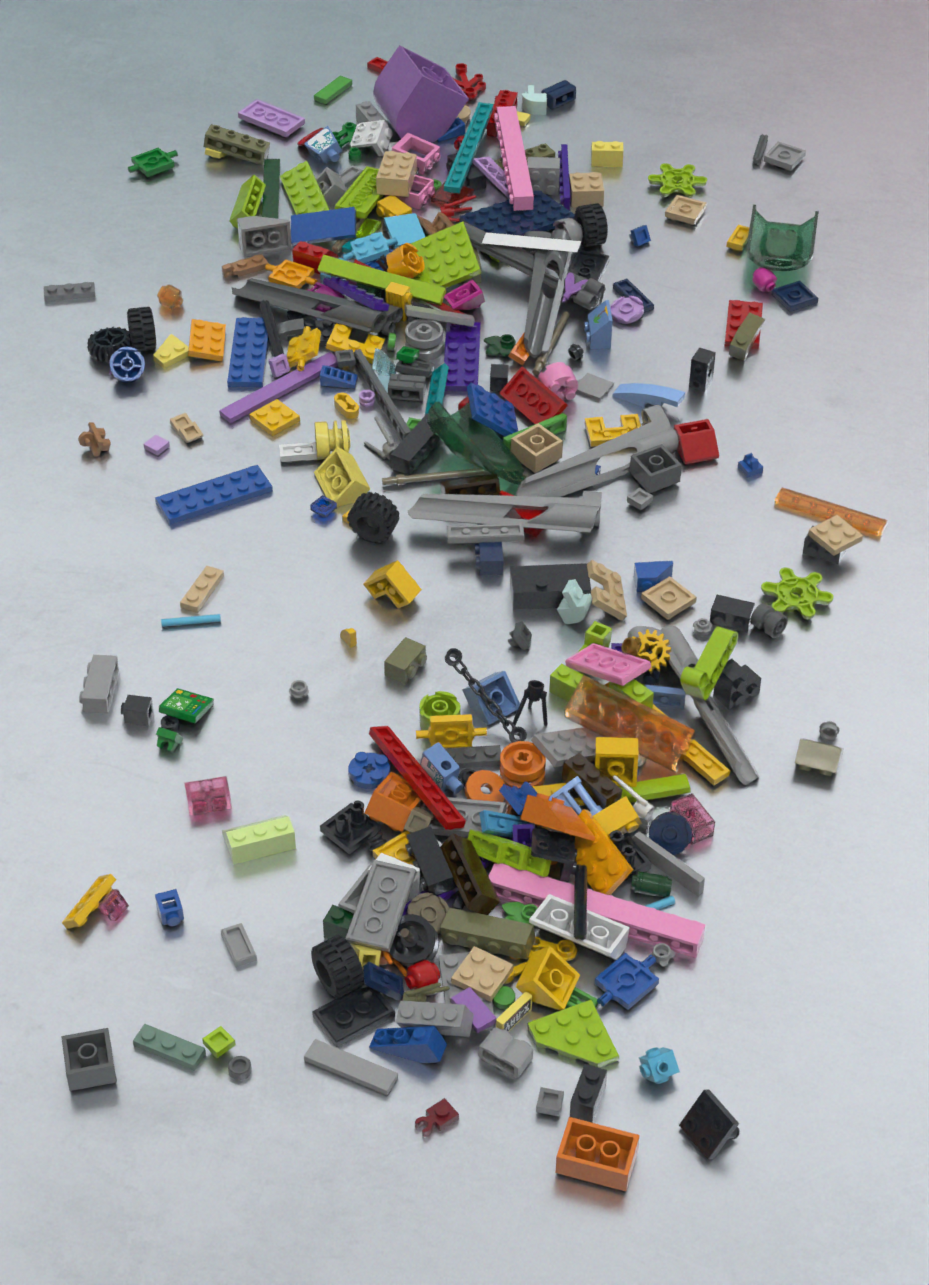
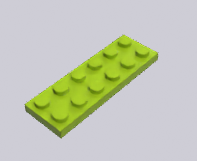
M307 160L280 175L296 215L330 210Z
M366 166L336 203L335 209L355 207L356 218L366 219L376 206L377 201L383 197L382 194H377L376 177L379 169Z

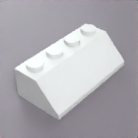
M551 894L546 897L529 919V923L615 960L620 957L627 946L630 927L587 910L586 939L576 940L574 938V904Z

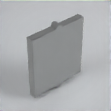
M587 373L582 379L578 380L576 392L600 401L606 394H609V390L614 386V383Z

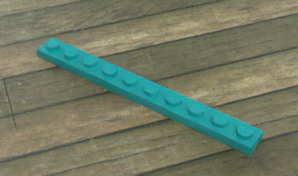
M478 102L444 184L445 192L460 193L493 112L494 104Z

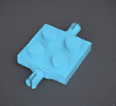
M382 232L358 238L350 242L352 252L344 254L343 258L345 260L354 258L362 263L376 260L383 254L386 256L390 253L389 246L398 243L397 238L394 237L386 240Z

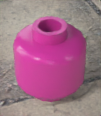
M759 267L754 271L752 282L760 292H770L776 287L777 277L768 267Z

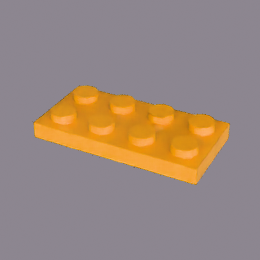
M583 809L578 816L594 834L595 841L575 836V849H577L575 862H577V865L587 866V882L594 891L611 895L634 869L588 810Z

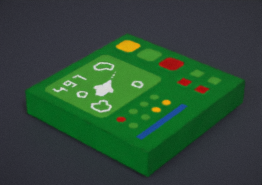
M177 688L159 705V712L196 723L214 705V699Z

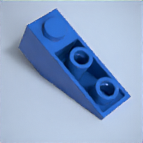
M435 1026L383 1028L376 1030L369 1048L418 1063L440 1062L447 1043Z

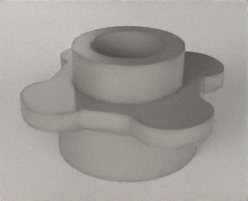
M659 943L654 946L653 952H650L648 956L653 955L656 958V962L660 966L665 967L668 965V961L675 957V952L667 944Z

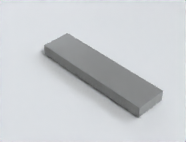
M405 305L406 316L474 326L475 320L472 315Z
M523 523L447 526L448 544L524 541Z
M638 831L634 835L633 841L652 864L698 897L703 893L705 883L703 876L643 833Z
M317 1039L313 1041L304 1055V1061L385 1095L389 1094L398 1079L397 1072Z

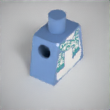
M329 126L304 143L309 153L324 164L330 160L332 162L338 161L340 158L339 154L342 152Z
M438 742L422 753L420 765L444 793L450 789L454 794L459 793L464 787L458 780L460 767L443 746Z

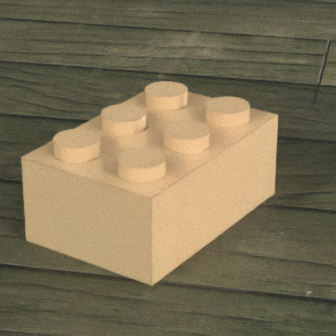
M385 151L376 177L377 194L409 197L417 172V154Z

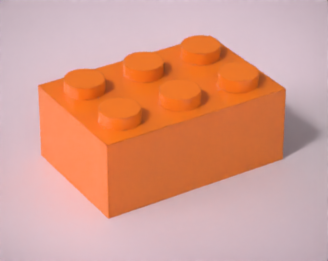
M569 1117L556 1156L555 1173L627 1191L638 1153L640 1135Z

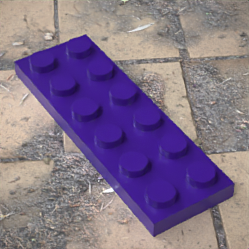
M446 322L444 363L449 368L445 391L467 392V386L471 382L478 385L481 322H474L472 327Z

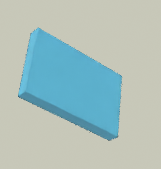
M416 213L384 218V224L390 239L396 237L398 243L393 244L394 249L405 243H413L425 238Z

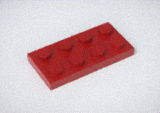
M729 300L724 346L730 347L737 330L749 312L762 317L763 303ZM761 329L751 349H759Z
M523 366L499 393L534 424L561 414L568 406Z

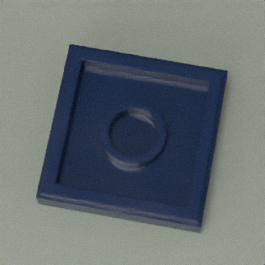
M800 280L772 289L771 295L789 312L816 304L819 299Z

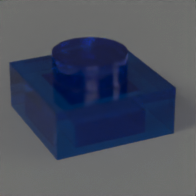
M323 495L310 504V510L324 518L337 509V503Z

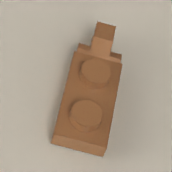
M262 254L254 255L250 258L240 259L223 265L222 275L225 278L233 275L238 277L264 270L268 262Z

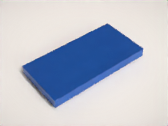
M355 207L291 215L292 246H296L300 241L312 244L356 238Z

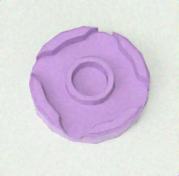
M629 296V298L620 297L610 307L612 319L621 324L635 322L644 313L643 302L635 296Z

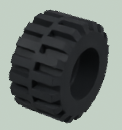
M599 203L578 206L575 211L574 220L583 227L584 232L581 245L589 247L605 244L608 235V224L602 206Z
M148 306L128 309L127 321L131 334L132 348L137 349L138 352L155 350L157 345L151 308Z
M367 492V494L363 493L357 498L348 513L347 521H349V526L353 528L352 531L357 533L360 538L362 537L364 540L374 543H381L390 537L400 517L399 511L396 510V505L392 504L390 499L388 500L386 496H381L376 492L374 494Z
M335 935L312 947L311 958L315 972L324 988L333 997L338 999L364 985V972L361 962L353 947L344 937Z

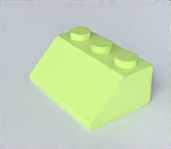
M286 815L222 830L233 865L296 849L295 831L289 816Z

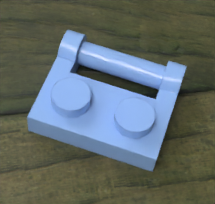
M578 776L549 798V801L552 800V797L565 801L564 805L572 807L577 815H579L582 809L569 793L574 788L589 808L592 816L603 810L590 797Z

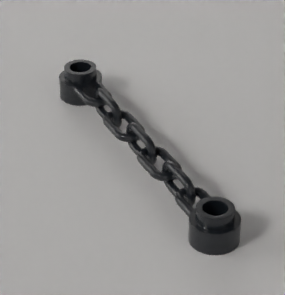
M456 648L449 649L445 655V662L449 666H453L459 674L464 676L473 692L485 702L486 708L501 721L503 728L509 734L510 741L512 743L525 741L527 738L526 730L522 727H516L510 720H507L498 704L485 693V689L480 682L470 675L466 665L461 661V651ZM450 657H454L456 661H452ZM459 663H460V664L462 665V667H463V668L461 669V671H460V670L458 669V667H457V665H459ZM475 682H476V684L480 687V689L478 690V692H477V690L472 686V685L475 684ZM492 703L498 709L495 712L490 708ZM509 724L513 727L511 732L507 728ZM514 735L519 736L520 739H515Z

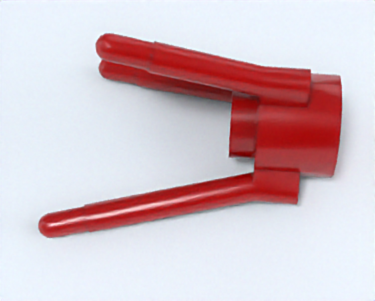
M476 195L444 204V206L440 207V211L451 222L460 223L459 219L451 217H454L455 212L472 210V207L454 209L452 206L475 199Z

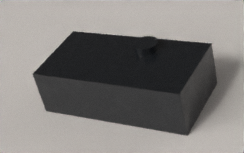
M587 563L510 566V590L513 610L558 608L564 598L562 592L569 580L576 579L583 594H591Z

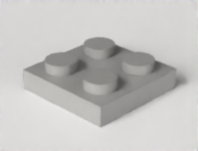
M778 141L764 155V162L792 171L806 156V150Z

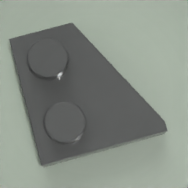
M418 357L413 363H404L399 360L396 364L395 372L429 378L432 371H434V363L426 361L421 357Z

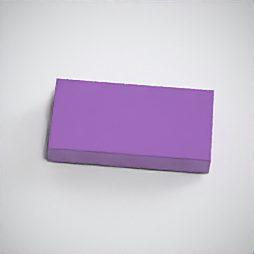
M471 987L451 997L452 1004L466 1005L474 1014L472 1028L477 1034L496 1023L497 1018Z

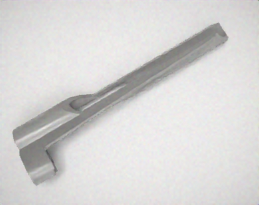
M657 404L642 409L643 423H641V427L525 478L519 485L515 496L562 497L629 473L630 462L614 470L599 475L595 474L596 464L602 456L628 447L636 448L637 453L662 444L674 456L679 442L677 432L671 428L670 422L660 405Z
M583 491V498L422 494L414 506L408 510V515L412 519L475 524L523 523L525 528L590 533L594 526L599 527L602 492ZM512 508L546 510L530 520L504 518Z
M636 626L628 632V637L631 638L633 636L639 637V631L643 635L646 634V629L649 630L650 634L657 630L658 636L663 633L664 640L668 639L670 643L667 647H671L672 651L667 653L671 657L668 662L679 678H681L685 667L694 668L698 662L682 632L676 626H666L661 630L654 627ZM647 649V650H646V652L652 653V651H650V649ZM711 695L708 697L714 709L711 711L705 700L691 696L698 712L742 784L748 785L760 776Z

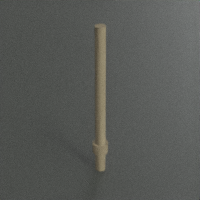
M568 312L562 314L553 331L549 351L537 358L532 371L533 375H539L541 369L545 367L547 358L570 316Z
M491 467L407 476L399 474L396 477L382 478V485L397 484V486L411 482L492 474Z

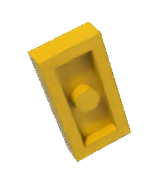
M738 224L728 239L726 247L742 251L753 235L754 228Z

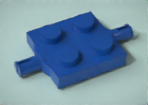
M624 953L595 978L594 984L605 992L597 999L598 1004L604 1007L605 1004L613 999L629 1010L659 984V978L649 970V967L656 963V958L653 955H649L644 961L640 962Z

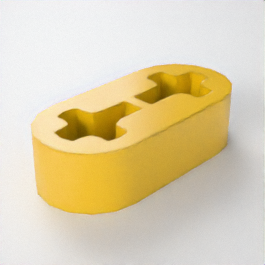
M337 393L334 396V406L344 417L354 419L359 416V405L347 393Z

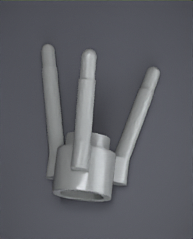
M375 416L374 419L387 442L382 446L383 451L366 441L364 444L378 453L383 459L388 458L390 460V454L397 445L393 437L388 436L378 417Z

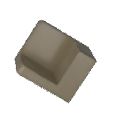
M416 806L412 809L404 829L413 833L427 828L435 816Z

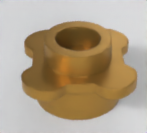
M631 637L626 638L622 643V651L636 657L640 650L641 639L638 637L635 639Z

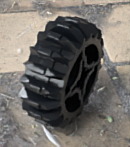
M114 326L94 331V334L90 335L87 342L91 358H94L95 361L100 360L101 363L105 361L109 363L112 354L119 348L132 347L130 331H127L126 328L121 329V327L114 328Z

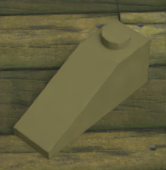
M749 312L730 344V356L745 361L765 321L764 318Z

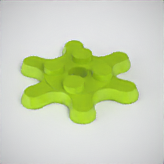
M663 163L660 165L662 174H651L648 176L650 184L662 186L660 194L663 197H668L671 193L677 192L684 194L687 198H692L696 191L693 187H703L707 183L706 177L693 175L695 166L687 164L681 169H675L670 164Z
M784 567L779 571L780 578L782 579L779 583L764 582L761 585V590L765 595H771L778 599L772 603L775 611L783 614L786 610L789 612L797 610L807 620L814 617L816 611L813 607L815 604L829 605L834 598L832 593L821 591L817 588V585L822 581V575L817 572H812L807 577L801 578L797 577L792 569Z

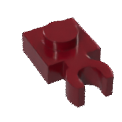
M444 1098L426 1110L427 1117L423 1116L415 1120V1128L418 1129L420 1126H426L422 1130V1136L428 1137L431 1135L433 1128L436 1127L439 1131H442L459 1120V1113Z

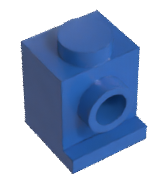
M177 889L155 894L156 907L162 925L176 926L181 920H184L183 908ZM174 900L172 902L162 904V902Z

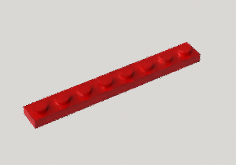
M389 726L370 727L369 735L445 830L464 828L466 823L464 817Z

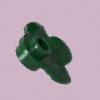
M504 334L501 337L491 336L484 339V342L489 345L486 354L490 356H497L499 354L508 356L516 345L514 337L510 334Z

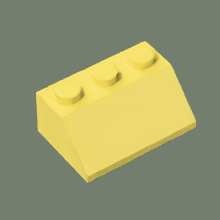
M336 447L314 471L330 506L333 508L355 503L361 494H367L370 490L353 455L339 447Z

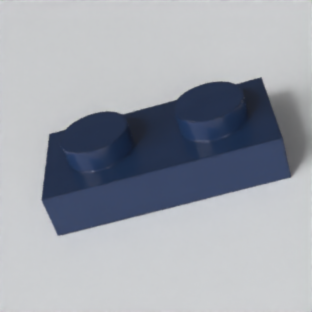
M371 962L363 966L365 985L398 1001L403 998L404 987L402 977Z

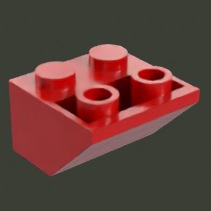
M709 419L674 425L679 440L677 451L684 464L719 458L715 430Z

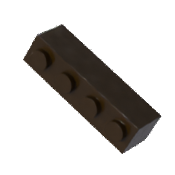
M452 833L440 848L467 909L479 914L488 915L500 903L499 897L472 841Z

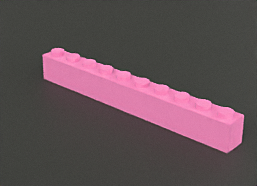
M516 106L497 107V113H494V122L496 123L499 149H501L506 186H508L509 202L513 204L514 211L533 210L534 195Z
M494 863L488 876L499 899L505 901L521 902L524 905L533 904L539 907L546 897L551 894L574 904L575 885L568 882L565 883L548 876L542 877L527 870H518L509 865ZM587 889V910L630 927L628 938L654 946L664 943L674 952L693 958L697 957L704 939L706 924Z

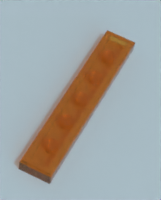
M783 487L775 498L776 504L827 520L838 515L853 528L881 536L887 526L888 520Z

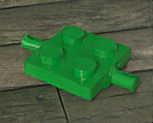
M159 147L131 157L134 165L129 166L128 171L132 173L138 170L147 177L154 176L157 173L174 168V161L171 158L177 157L178 153L176 150L167 153Z

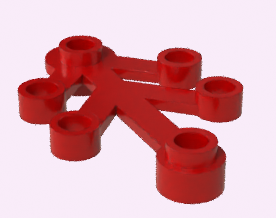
M464 63L456 64L455 72L460 76L461 81L454 80L460 87L464 88L462 91L469 100H473L477 97L478 91L486 90L483 75L475 74L468 81L466 76L467 65Z

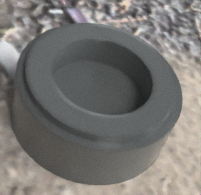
M245 1056L233 1057L228 1063V1073L235 1080L246 1079L252 1072L251 1062Z

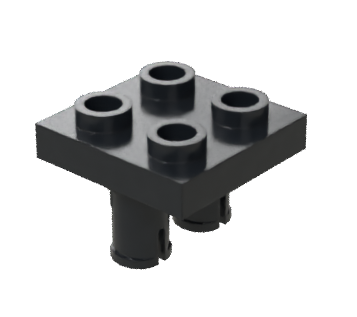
M359 800L354 801V804H348L320 825V832L348 854L354 852L366 843L365 841L381 831V825L364 813V803Z
M615 830L610 833V839L634 869L624 881L632 878L633 875H637L638 871L645 872L650 870L652 863L629 835H621L622 832Z
M709 1089L702 1091L679 1124L708 1160L716 1157L728 1139H736L740 1134V1130L737 1127L739 1122Z

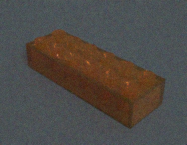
M583 675L564 709L565 718L603 737L638 738V754L675 773L695 738L694 729Z

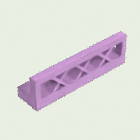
M490 157L474 158L472 163L509 198L504 171Z

